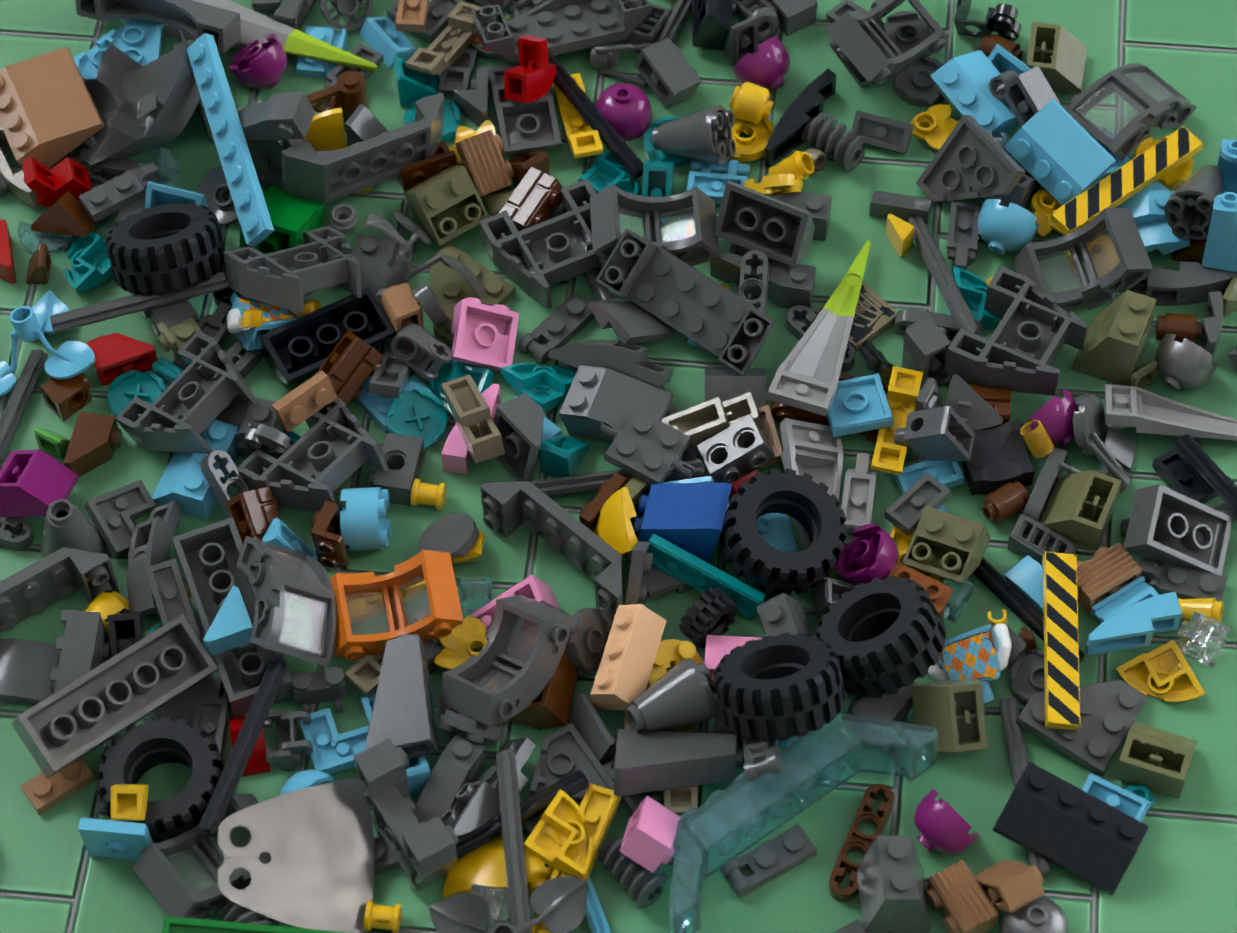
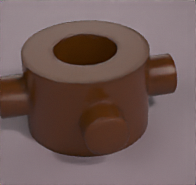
M1022 627L1021 632H1018V636L1027 644L1026 653L1032 654V649L1036 648L1034 633L1032 630H1027V627Z

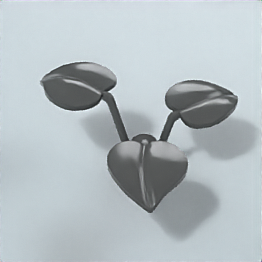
M396 209L393 211L394 217L412 232V236L407 242L381 215L371 212L367 216L364 227L376 229L396 242L390 257L377 272L378 277L389 287L399 285L404 278L410 280L417 273L442 261L462 274L476 290L478 299L482 295L481 285L475 274L451 255L440 254L410 271L409 268L412 263L404 256L416 239L419 237L427 245L433 243V239L427 231L414 223L410 217Z
M570 876L557 877L541 883L535 888L529 900L531 909L539 916L524 923H518L515 926L506 922H500L494 925L492 929L486 928L491 919L490 908L484 899L472 893L456 894L443 901L430 905L429 911L438 933H520L523 929L535 926L544 921L546 928L551 932L568 933L576 929L584 919L587 907L588 884L583 879Z

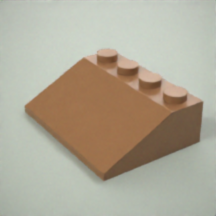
M67 47L5 66L0 70V124L16 161L21 165L22 162L32 157L50 168L105 126L70 49Z

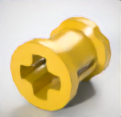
M415 478L411 489L410 505L424 504L435 506L436 510L442 511L446 499L447 484L440 483V485L424 483L421 482V479Z
M368 900L364 914V931H370L371 928L392 930V933H399L402 920V904H396L394 907L376 905L374 901Z

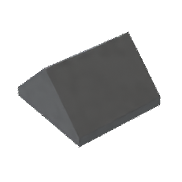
M732 368L704 369L705 402L719 397L721 402L751 391L758 408L766 405L765 368H749L745 375Z

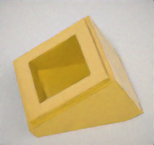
M889 213L886 222V236L901 258L913 245L914 226Z
M116 784L111 786V820H145L148 784Z

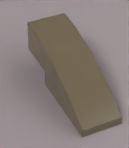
M471 375L442 383L441 386L450 410L475 463L477 464L505 454L501 434L492 420L490 409Z
M751 391L721 402L720 398L716 397L661 419L663 423L690 436L689 446L704 442L748 415H751L762 429L765 428Z

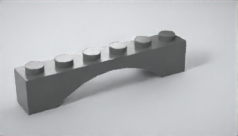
M75 0L77 15L99 21L115 19L147 20L162 23L179 30L178 23L182 32L186 33L194 41L204 33L213 35L218 52L223 54L241 38L240 13L192 0Z

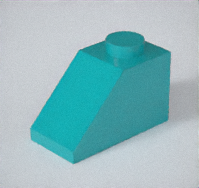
M645 161L643 164L642 196L665 197L673 195L675 162ZM670 219L660 220V224L669 225Z

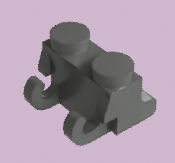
M334 666L326 671L313 673L299 671L292 675L295 702H303V711L311 713L310 704L335 701L336 712H343L341 696H347L344 668Z
M288 709L269 712L264 727L271 728L272 722L276 723L278 751H274L273 748H266L267 763H278L280 770L294 771L300 767L301 754L299 750L305 749L306 754L313 752L312 742L307 740L298 741L297 730L298 720H303L304 725L311 723L310 713L305 711L289 713Z

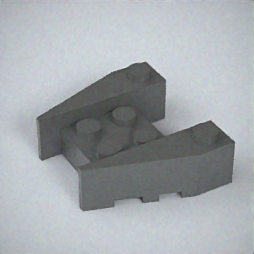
M304 92L276 93L270 95L267 101L261 102L258 99L251 102L247 108L240 109L236 107L261 187L269 188L272 185L283 189L282 151L293 145L307 142L305 137L315 110ZM338 150L315 152L318 155V157H322L329 152H335Z
M588 179L561 189L564 214L519 232L507 211L479 221L482 243L493 263L547 309L552 308L550 286L595 268L600 273L607 261L593 252L589 198L595 195L596 192Z
M806 192L768 195L810 212L815 226L813 239L826 241L831 219L832 196ZM731 243L729 253L720 252L719 256L710 260V275L728 284L732 281L739 285L742 257L751 250ZM767 257L770 264L768 298L771 299V303L788 309L796 305H803L811 309L815 291L816 267L802 264L792 267ZM754 260L753 265H749L753 271V278L758 279L757 267L761 265L759 260ZM750 287L747 289V292L757 296L758 294L761 295L762 290L758 287Z
M330 225L305 231L304 245L269 254H263L252 246L224 252L228 287L245 297L297 313H304L303 296H308L312 291L319 289L329 290L340 286L355 297H362L360 263L356 255H352V248L350 244H347L345 235Z
M1000 266L987 286L984 310L1003 317L989 340L961 328L947 349L944 372L951 375L958 374L963 380L972 384L1011 388V390L1055 396L1061 370L1052 367L1051 364L1064 343L1081 351L1083 350L1088 324L1073 312L1068 314L1059 307L1054 297L1049 293L1044 295L1035 288L1036 283L1028 277Z
M197 331L177 352L188 367L152 405L135 396L115 418L136 443L151 451L209 454L213 450L200 434L209 428L211 422L222 410L226 409L236 396L253 405L258 403L237 367L216 340Z
M336 398L305 421L310 430L281 457L276 459L256 449L237 467L250 491L270 487L272 496L276 497L279 507L310 512L321 511L325 500L338 505L333 492L363 463L366 462L384 472L388 470L377 443L363 429L354 414H351L346 404L340 398Z
M388 738L353 756L358 780L366 790L363 793L365 801L368 805H372V821L378 837H383L408 877L413 893L447 875L457 859L456 844L459 843L458 837L450 824L445 826L439 816L426 823L424 820L418 822L413 814L416 812V809L410 798L406 766L409 765V761L401 747L395 748Z

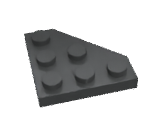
M963 115L916 184L933 202L1004 196L1011 193L1025 171L971 115Z
M1122 680L1080 686V727L1078 731L1045 728V691L1038 692L1032 695L1015 723L1100 776L1148 697Z
M572 722L543 739L538 765L535 768L529 790V797L578 770L584 773L589 783L614 790L613 780ZM586 789L571 797L578 806L581 804ZM623 795L621 796V799H620V802H619L618 805L624 803V796H623ZM544 812L522 823L528 835L531 834Z

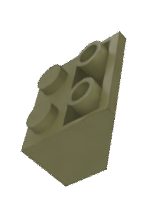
M1032 22L1026 66L1030 69L1039 66L1053 91L1081 94L1087 47L1061 25Z
M452 165L403 192L415 218L438 246L479 225V221L489 218L465 166Z
M1093 470L1059 477L1039 523L1070 541L1098 550L1117 504L1122 480Z
M925 506L902 564L963 584L980 565L991 536L984 524Z
M977 678L911 685L918 751L962 752L988 749L982 686Z
M1134 721L1122 750L1115 779L1136 786L1144 785L1151 791L1180 799L1197 741Z

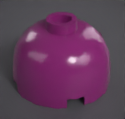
M274 34L264 35L267 40L260 44L257 39L252 41L233 57L235 65L229 64L228 67L243 85L249 88H263L266 86L267 88H272L282 80L281 75L286 68L287 54Z
M773 37L758 45L757 48L759 50L752 55L747 53L735 65L733 72L741 84L750 82L767 89L770 88L772 92L784 85L786 81L783 77L789 71L790 56L778 37Z
M619 83L608 87L600 94L595 106L625 141L637 139L645 133V130L649 129L652 119L651 104L647 95L640 88L628 83Z
M1067 388L1061 393L1064 398L1060 399L1056 395L1029 417L1030 420H1028V422L1039 420L1053 444L1059 443L1062 447L1075 438L1073 415L1074 411H1079V405L1075 404L1076 400ZM1038 421L1031 422L1029 425L1030 430L1033 431L1039 426Z
M865 524L850 533L854 538L848 544L844 542L845 546L834 566L844 580L855 586L861 583H870L871 579L879 577L883 580L886 579L899 559L898 548L889 533L876 524Z
M932 789L918 804L914 814V824L921 833L916 839L930 853L934 849L945 855L961 853L969 848L980 835L975 831L969 834L968 831L972 827L946 800L944 801L940 798L936 801L935 798L939 794Z

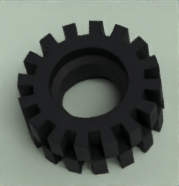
M717 587L708 589L707 594L702 593L700 599H695L692 602L694 605L691 608L688 607L685 611L687 615L682 616V623L679 624L680 631L698 648L701 649L702 647L704 649L706 648V635L721 636L723 632L726 633L729 630V624H733L735 621L734 617L737 616L739 607L721 589Z

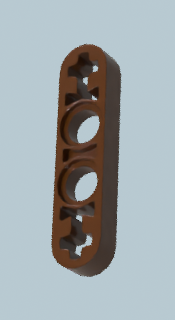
M875 784L865 791L829 879V892L837 901H851L859 892L857 868L860 863L850 862L846 855L851 850H859L866 855L876 837L882 836L894 802L893 792L885 785ZM878 796L884 797V802L880 803L876 815L872 812L873 803ZM870 822L875 825L877 830L872 835H863L858 830V826L861 823ZM846 871L851 873L849 886L845 890H840L839 883L843 882Z

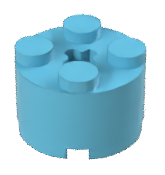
M381 487L342 489L340 501H346V508L340 511L341 537H343L344 545H346V552L384 550V548H387L389 546V538L392 535L391 520L385 519L386 508H389L388 489H381Z

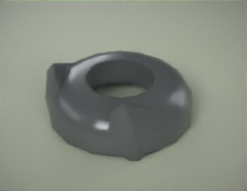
M768 7L755 10L747 18L757 16L758 26L763 22L769 21L768 28L758 32V41H764L780 34L778 29L779 18L775 11Z

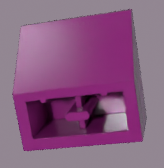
M42 450L11 451L0 469V517H46L48 507L53 501L68 499L79 480L77 473Z

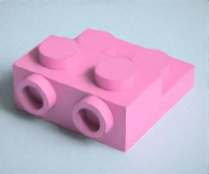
M476 298L462 299L454 308L451 334H454L451 351L453 357L451 360L496 371H501L502 367L512 365L519 313L510 311V308L505 305L496 304L489 306L482 304V301Z

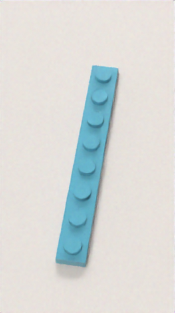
M204 33L186 51L246 245L255 247L274 232V228L214 37Z

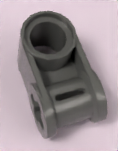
M414 323L405 324L391 343L393 354L414 369L422 378L429 381H434L439 375V369L444 363L450 362L453 357L451 350L444 343L436 340L423 330L421 326ZM405 339L409 340L413 345L408 344Z

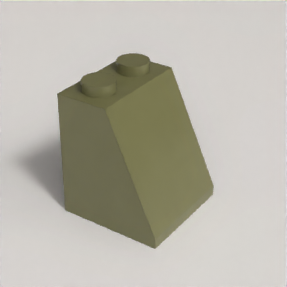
M1129 290L1121 294L1090 321L1084 348L1082 351L1078 350L1071 370L1118 385L1129 386L1131 375L1138 368L1149 340L1157 299Z

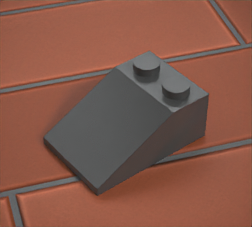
M579 365L559 415L570 436L613 441L614 438L599 432V427L603 420L622 427L629 421L634 412L639 409L661 421L666 415L673 395L671 392L608 368Z
M1160 484L1138 489L1135 493L1124 548L1151 561H1163L1222 576L1234 518Z

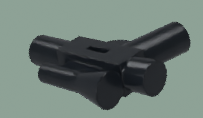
M871 341L863 342L859 351L866 360L867 368L879 373L884 379L891 377L892 368L895 365L888 362L882 352L877 350Z

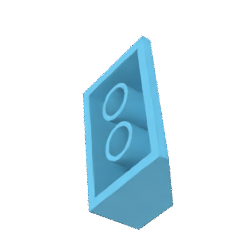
M981 50L954 57L930 75L935 87L961 118L963 115H971L987 132H992L993 137L1001 138V132L1009 134L1020 125L1005 98L997 99L992 95L989 89L990 80L1001 73Z
M1055 99L1049 101L1028 120L1004 147L1062 206L1096 184L1116 161Z
M214 419L209 428L202 432L200 436L213 451H225L230 455L234 464H236L240 455L235 449L237 445L235 436L239 426ZM173 453L151 496L156 506L159 507L176 501L183 508L182 514L205 521L208 520L218 499L201 471V461L204 456L208 455L207 453ZM218 461L213 464L215 469L221 467ZM228 476L221 478V482L227 480Z

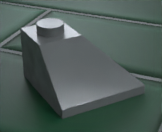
M526 393L497 406L494 423L501 434L505 454L496 458L519 482L532 481L541 444L545 415L540 405L535 403Z

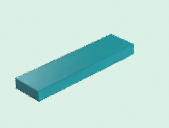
M654 533L651 536L648 553L653 554V566L702 593L707 594L708 589H714L715 587L721 589L738 605L739 609L737 611L753 620L758 611L756 607L761 605L766 594Z

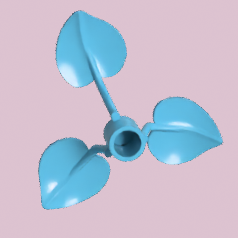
M51 290L32 308L20 306L10 313L9 318L14 328V331L10 332L12 338V357L10 366L7 362L0 360V396L8 393L17 384V378L13 372L17 370L18 339L28 343L39 338L47 351L53 355L46 360L44 367L46 373L54 379L72 378L86 371L95 363V355L92 349L85 343L67 341L56 351L44 337V333H56L53 331L50 317L70 311L67 305L60 301Z

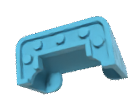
M1222 139L1217 167L1223 173L1224 193L1216 196L1214 200L1202 267L1237 272V139Z

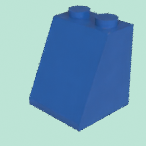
M652 484L648 496L642 494L637 512L642 514V518L636 517L633 526L637 541L649 542L654 533L703 561L710 563L722 531L732 484Z

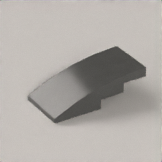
M519 64L488 68L490 89L499 134L504 147V155L562 147L551 90L544 97L529 103L505 99L504 71L517 67Z

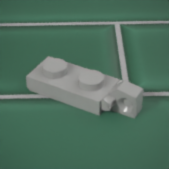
M857 453L856 468L848 469L845 472L841 509L844 510L846 516L844 525L849 533L865 524H871L877 475H875L876 472L868 471L870 454Z

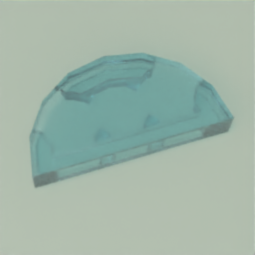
M23 221L19 222L17 229L20 243L24 246L25 251L32 255L40 243H46L51 257V254L58 253L63 249L64 252L67 251L75 241L74 236L31 231V224Z

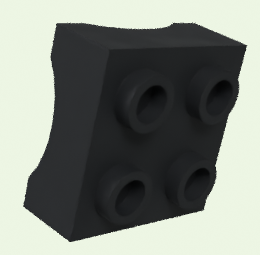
M1019 420L1007 422L989 429H972L975 437L970 461H962L971 495L992 492L1008 482L1014 483L1018 481L1023 486L1032 485L1034 469L1020 433L1021 426Z

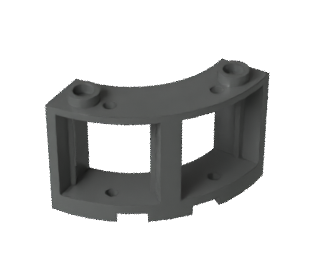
M875 0L871 5V10L864 12L861 8L855 11H846L825 30L869 83L881 85L890 77L916 63L929 52L935 54L946 45L945 40L949 36L919 0H908V2L934 33L905 53L898 49L877 23L878 20L893 11L905 0Z

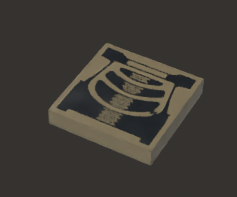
M862 282L848 341L854 347L855 353L859 351L863 342L872 341L893 325L897 313L892 306L864 282ZM827 301L814 310L816 315L821 312Z

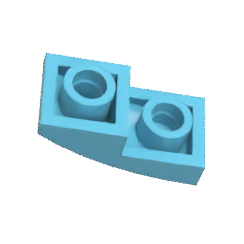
M1167 220L1137 225L1147 253L1158 249L1165 255L1190 246V239H1179L1173 235L1172 228Z
M1027 555L1004 575L1043 614V566Z

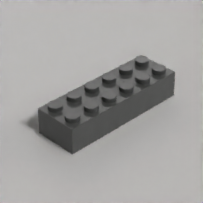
M233 517L172 537L180 566L205 635L232 586L239 588L253 626L255 602L259 599L257 587L251 585L244 571L236 567L243 544ZM252 642L213 655L234 717L248 713L270 662L278 661L287 667L283 653L266 649ZM288 667L273 704L294 697L293 681Z
M182 614L21 713L11 724L48 779L123 732L129 725L137 723L207 679L218 667Z

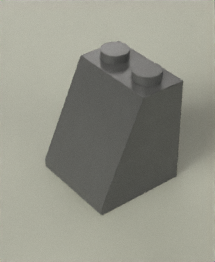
M877 836L857 868L864 932L930 933L931 926L925 893L924 872L911 836Z

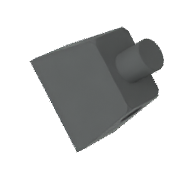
M951 406L910 412L907 417L906 427L895 430V443L901 446H909L920 459L931 461H970L975 433Z

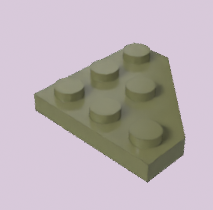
M450 242L431 258L433 259L440 254L451 255L467 266L480 282L482 295L479 300L482 301V304L489 306L496 304L505 305L516 295V289L513 285ZM439 261L429 267L430 286L449 320L438 327L433 324L434 336L452 348L454 334H451L455 305L464 298L478 299L474 287L462 274L449 264Z

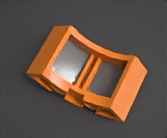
M423 549L412 558L394 565V572L376 576L374 571L353 574L335 573L330 578L337 610L336 650L333 656L345 657L346 660L353 661L361 659L368 654L370 656L384 654L387 640L395 639L402 634H419L423 643L451 634L452 629L463 622V616L450 553Z

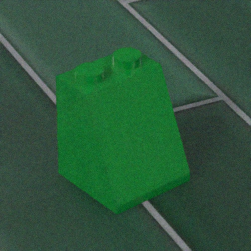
M271 185L263 193L274 232L254 248L263 254H269L304 245L305 231L323 227L325 204L287 194L282 188ZM240 226L239 248L250 246L246 245Z

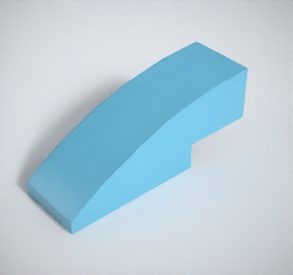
M1176 592L1142 600L1114 614L1089 634L1085 649L1086 655L1090 656L1150 646L1153 633L1177 630L1182 611Z

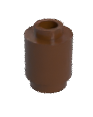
M995 34L992 36L985 35L979 45L978 50H981L987 58L996 44H999L1017 59L1022 60L1023 51L1020 50V44Z
M1166 313L1165 316L1158 315L1156 340H1163L1166 333H1172L1176 335L1175 341L1182 343L1183 339L1186 338L1194 342V339H1200L1201 322L1196 321L1195 315Z
M1008 482L983 497L981 510L987 520L1000 524L1025 509L1029 494L1020 482Z

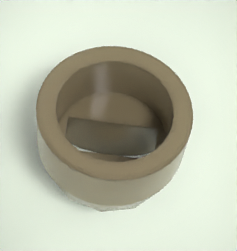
M807 149L805 152L811 156L814 163L813 174H817L825 166L827 155L818 149Z

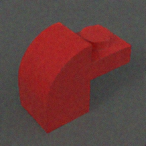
M525 35L518 37L519 66L504 71L505 99L529 103L544 97L548 93L555 79L556 65L548 63V39Z
M32 157L22 162L24 182L29 189L36 191L37 201L40 205L50 207L67 191L79 201L78 196L92 189L88 169L69 157L52 169Z

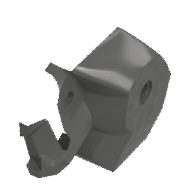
M178 23L177 26L182 36L183 45L144 66L110 43L99 63L97 79L85 82L105 126L84 141L79 154L80 157H71L79 163L87 162L90 165H94L101 161L137 156L163 147L184 130L201 96L186 51L189 45ZM147 122L146 128H140V124ZM68 153L66 156L60 159V161H63L64 159L69 157L70 153Z

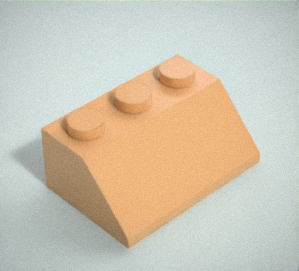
M642 604L618 605L590 694V701L596 711L625 710L626 707L631 706V702L646 690L667 620Z

